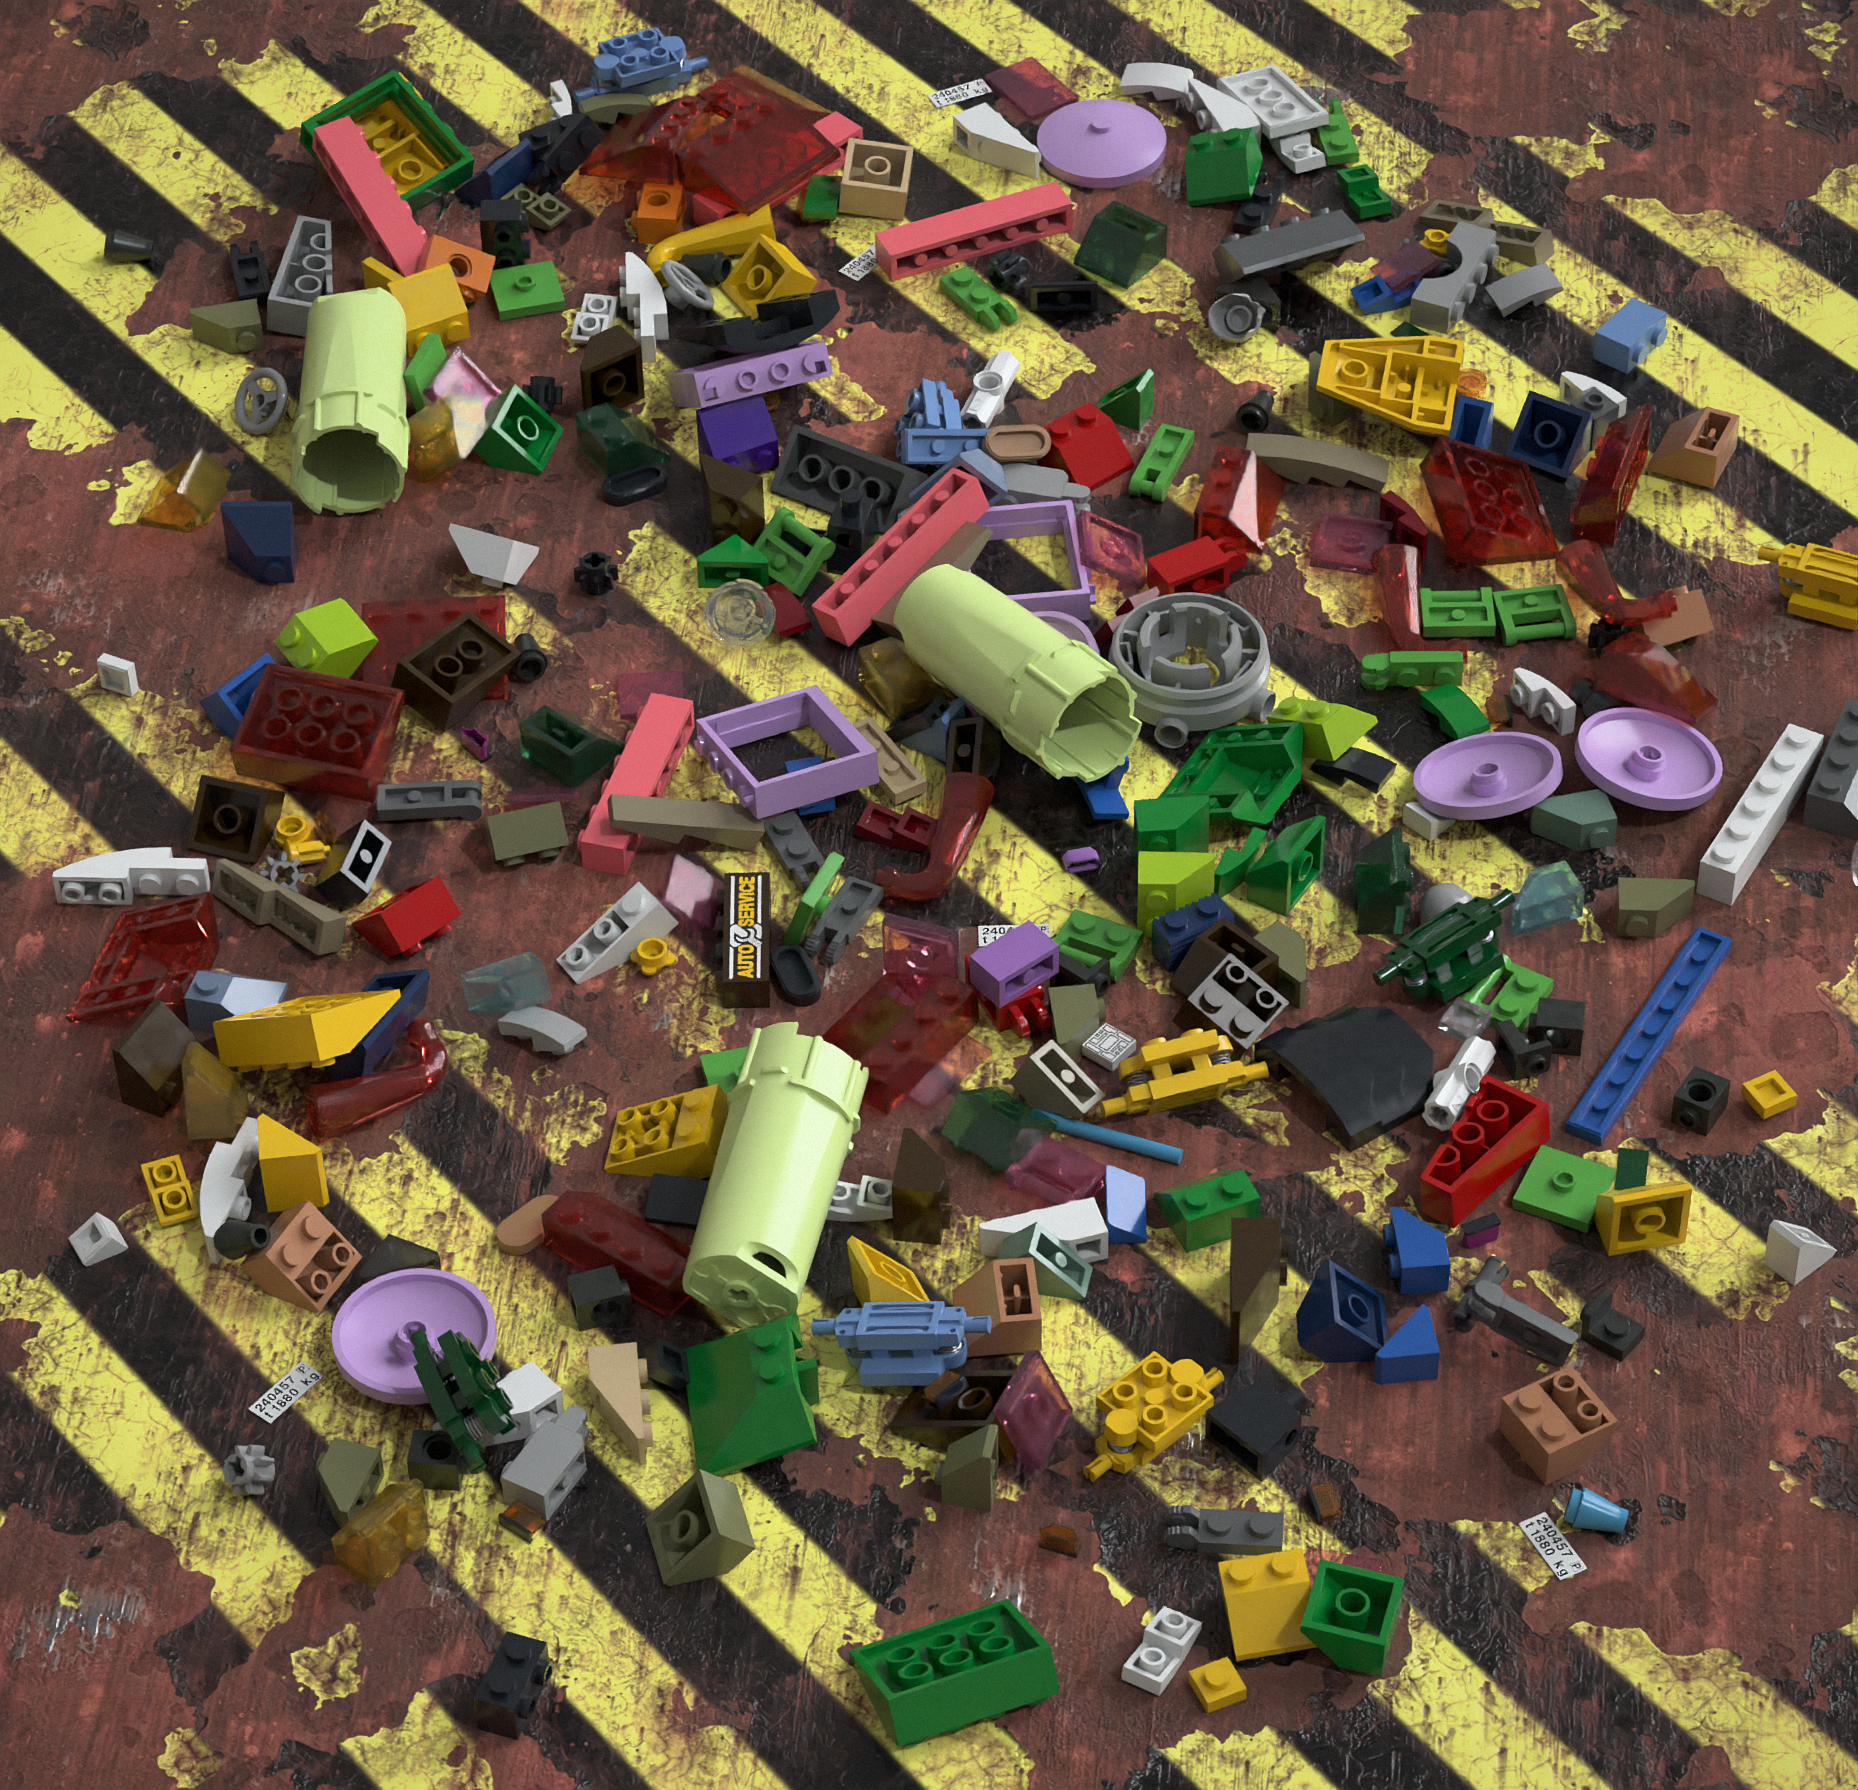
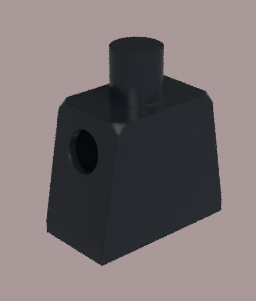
M851 488L842 491L828 522L827 538L834 542L836 547L833 555L827 559V573L843 575L877 542L880 536L876 501L873 498L863 497L857 489ZM850 537L852 538V541H853V544H852L851 546H849V538H850Z
M1255 1383L1206 1411L1205 1438L1262 1482L1299 1442L1302 1415L1299 1411L1306 1406V1399L1302 1392L1294 1386H1290L1278 1395L1265 1384Z

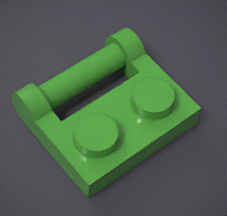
M782 507L773 515L753 547L768 558L769 575L776 581L783 583L794 594L802 596L824 560L829 559L833 555L836 546L827 537L821 538L795 519L793 512L786 507ZM784 530H788L812 548L807 557L780 538Z
M1562 584L1492 592L1494 612L1501 629L1504 646H1514L1517 644V641L1563 636L1564 639L1576 638V622ZM1559 619L1560 621L1554 623L1515 627V625L1524 623L1551 621Z
M1480 587V590L1431 591V588H1419V609L1423 637L1495 636L1496 624L1491 587Z
M1074 909L1056 938H1052V940L1059 945V951L1074 960L1082 962L1089 969L1100 959H1107L1110 961L1111 981L1118 982L1143 944L1144 932Z
M1502 953L1505 965L1477 982L1469 992L1462 994L1456 1003V1007L1465 1017L1494 1029L1497 1028L1498 1022L1512 1019L1521 1033L1529 1023V1013H1536L1538 1011L1539 997L1547 998L1553 991L1554 980L1512 963L1510 958ZM1499 978L1507 980V983L1489 1006L1481 1003Z

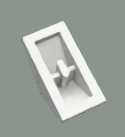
M1773 1219L1769 1225L1764 1264L1795 1286L1832 1258L1837 1250L1806 1227Z

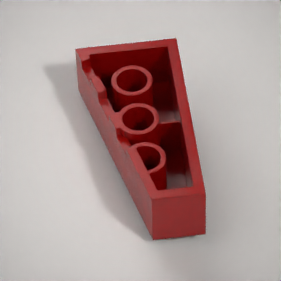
M1484 1074L1479 1082L1480 1088L1476 1095H1471L1465 1104V1112L1461 1119L1455 1121L1451 1126L1446 1143L1440 1144L1419 1177L1422 1213L1453 1229L1534 1155L1541 1145L1550 1140L1549 1104L1487 1074Z

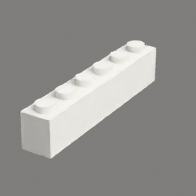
M1789 723L1701 859L1697 894L1732 906L1815 775L1820 764L1824 735Z

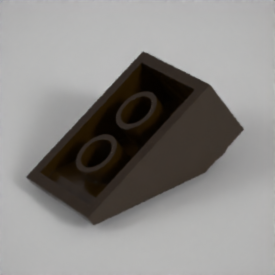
M467 611L398 661L390 691L442 732H446L475 708L520 659L522 652Z
M1231 1218L1230 1364L1233 1365L1240 1363L1277 1306L1279 1286H1287V1262H1280V1260H1288L1289 1239L1288 1235H1281L1280 1218Z
M1025 1370L945 1371L942 1384L948 1379L954 1382L958 1377L964 1375L970 1387L940 1411L933 1400L937 1396L933 1392L941 1385L915 1386L889 1424L892 1433L946 1453L948 1446L989 1424L998 1425V1464H1009L1045 1407Z

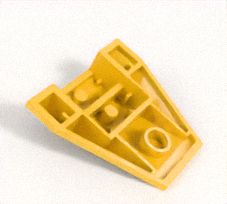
M399 72V74L401 75V77H402L406 82H409V81L402 75V73ZM413 86L414 91H415V92L418 94V96L422 99L421 94H420V93L416 90V88ZM391 99L353 121L356 127L360 126L362 128L370 150L376 151L386 176L390 175L393 178L399 196L450 167L446 160Z
M1437 336L1325 340L1316 390L1412 433L1448 439L1465 341Z

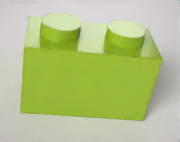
M339 598L296 613L273 642L307 683L341 689L379 640L348 603Z
M1288 697L1282 700L1278 707L1266 716L1269 724L1300 721L1303 726L1302 757L1332 762L1336 761L1378 723L1376 716L1346 705L1327 703L1323 700H1305L1298 697Z
M1139 851L1137 930L1144 932L1143 937L1152 938L1153 918L1159 919L1160 916H1165L1166 913H1170L1173 910L1178 911L1179 907L1185 908L1186 904L1191 905L1192 901L1198 902V899H1202L1205 896L1211 897V893H1214L1215 853Z

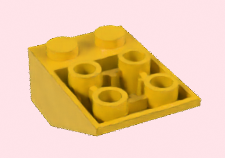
M714 1084L618 1111L604 1170L607 1173L653 1177L654 1173L695 1179L711 1177L729 1111L727 1094L719 1084Z

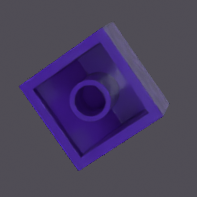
M762 393L696 410L699 463L700 457L706 454L753 474L779 466L778 439Z

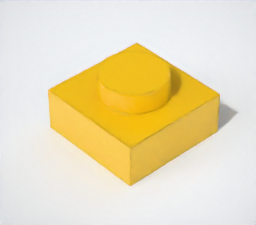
M1776 1070L1742 1084L1741 1095L1763 1120L1796 1106L1797 1094Z
M1228 1656L1189 1671L1188 1682L1207 1714L1247 1699V1688Z

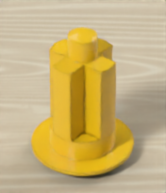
M285 839L283 844V851L287 854L286 861L290 862L294 858H299L301 860L299 865L324 862V855H329L331 851L330 846H324L320 840L290 844L289 840Z

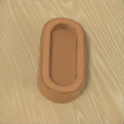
M1036 424L995 426L982 439L983 452L998 463L1037 461L1045 456L1051 447V438L1048 432Z
M540 1195L515 1211L497 1227L496 1235L499 1248L509 1255H523L537 1247L565 1225L567 1212L564 1201L555 1195Z

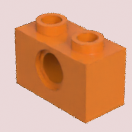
M646 177L643 190H638L637 210H633L632 230H637L638 243L658 244L666 238L680 233L687 205L685 179Z
M433 234L423 245L416 273L449 263L450 266L455 267L459 272L460 277L455 276L464 302L472 303L477 302L487 293L496 257Z

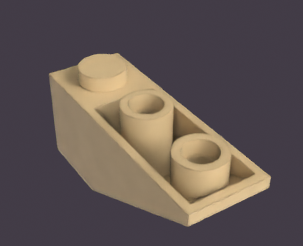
M637 1342L587 1347L592 1405L639 1464H647L646 1447H654L652 1422L643 1423V1415H651L649 1390H641L640 1383H648L646 1358L638 1359Z

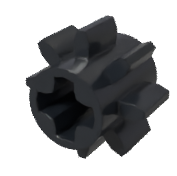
M1006 249L988 261L992 266L988 270V278L996 289H1006L1010 294L1028 282L1024 275L1028 273L1029 267L1021 254L1016 252L1011 254Z
M531 376L530 385H522V391L546 413H554V406L562 405L563 387L555 386L556 378Z
M602 552L587 553L583 558H579V567L574 568V580L576 583H580V590L582 592L586 591V593L593 596H600L612 590L613 581L619 579L618 565H612V557L606 556Z
M1602 617L1598 624H1590L1587 647L1590 649L1595 648L1597 657L1601 659L1616 660L1622 655V652H1630L1633 629L1625 628L1623 619L1619 617Z

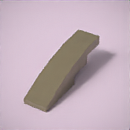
M1262 433L1248 434L1242 458L1246 462L1303 485H1306L1312 476L1342 489L1348 480H1351L1378 492H1381L1386 484L1390 462L1355 448L1322 440Z

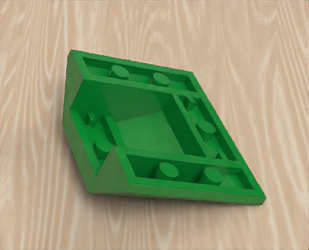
M1301 722L1227 726L1211 729L1158 798L1209 795V825H1254L1256 827L1267 825L1301 780L1303 726Z
M796 1311L684 1349L687 1352L690 1383L686 1387L697 1471L700 1469L715 1476H721L817 1443L813 1411L800 1390L795 1350L803 1348L799 1317Z

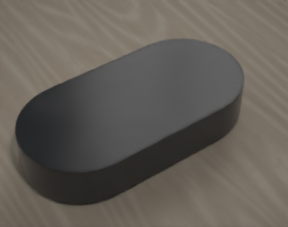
M644 464L613 475L602 483V499L610 506L623 507L660 494L668 486L667 471L657 464Z
M783 945L776 948L770 956V967L785 1000L797 1007H807L815 1004L822 994L821 980L807 952L797 945Z

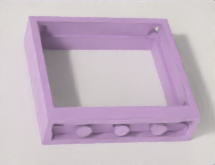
M802 341L793 346L778 350L747 353L667 373L674 407L704 408L833 375L825 341Z
M1072 500L992 506L975 522V524L987 526L993 531L989 540L1063 534L1073 590L1007 596L1030 612L1057 611L1071 615L1079 620H1090V605H1096L1095 584H1088V581L1092 580L1090 560L1083 559L1087 557L1085 536L1079 537V534H1082L1081 516H1075Z
M817 685L696 720L697 740L694 741L696 752L709 762L711 770L721 776L727 789L733 790L738 796L741 805L744 808L747 807L757 819L879 783L877 751ZM811 725L840 758L758 782L729 748Z

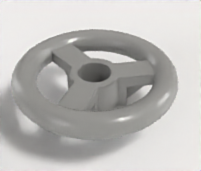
M666 260L662 263V273L670 284L664 291V295L675 307L684 310L690 303L702 310L713 308L715 301L712 293L692 271L673 260Z
M259 368L251 372L240 384L235 397L234 409L239 425L250 434H264L273 429L281 420L288 401L287 385L282 375L272 368ZM262 378H269L275 383L277 390H262L257 381ZM248 391L252 396L253 407L249 419L245 414V400ZM265 417L268 418L265 422L259 424Z

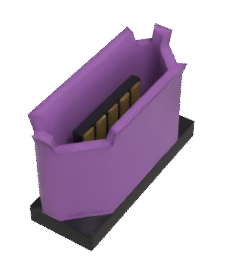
M1095 843L1061 849V860L1063 861L1065 872L1068 871L1069 874L1098 869V865H1102Z

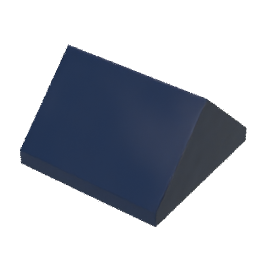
M525 138L493 159L455 190L456 196L481 207V200H500V198L520 183L527 186L529 183L526 177L533 168L531 142L528 138Z
M1529 390L1504 455L1568 479L1590 452L1593 414Z

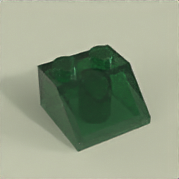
M606 402L575 414L578 446L605 479L644 464L660 465L670 461L669 453L637 416Z
M992 1086L959 1091L941 1134L953 1141L952 1145L956 1149L969 1154L975 1153L984 1159L983 1163L987 1167L995 1171L1005 1172L1008 1169L1023 1167L1056 1129L1058 1121L1001 1088Z

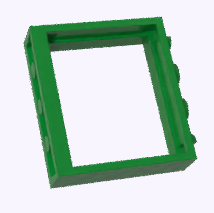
M394 69L302 122L299 142L325 170L312 148L314 128L346 116H350L352 121L391 99L450 165L447 169L399 196L402 201H407L413 213L472 178L475 158L469 153V147L462 145L454 136L451 127L447 123H443L435 115L430 103L418 96L411 82H406Z

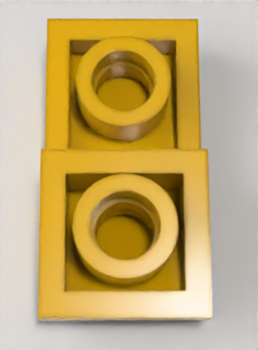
M179 1154L141 1164L144 1182L161 1227L200 1217L189 1180L186 1178Z

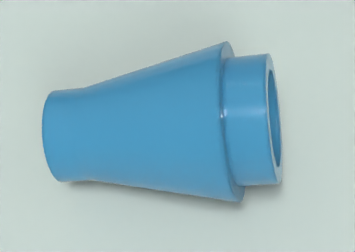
M1585 1487L1583 1491L1573 1488L1567 1502L1563 1520L1572 1523V1528L1622 1534L1629 1510L1620 1508Z

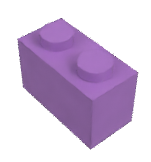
M1029 920L1015 929H1010L1002 937L987 946L980 947L969 956L970 983L999 1008L1059 972V945Z

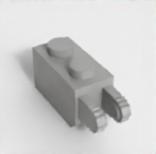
M1016 462L1001 463L1008 494L992 506L1072 500L1075 516H1081L1082 521L1087 520L1091 516L1090 504H1087L1091 499L1090 488L1080 484L1069 483L1068 475L1064 470Z
M572 1405L570 1408L567 1407V1410H564V1413L559 1416L555 1423L545 1420L536 1433L532 1432L529 1434L522 1451L514 1461H509L502 1470L500 1483L503 1488L505 1504L545 1522L550 1519L587 1470L584 1446L585 1442H588L589 1428L585 1426L586 1422H588L587 1412H585L582 1406Z

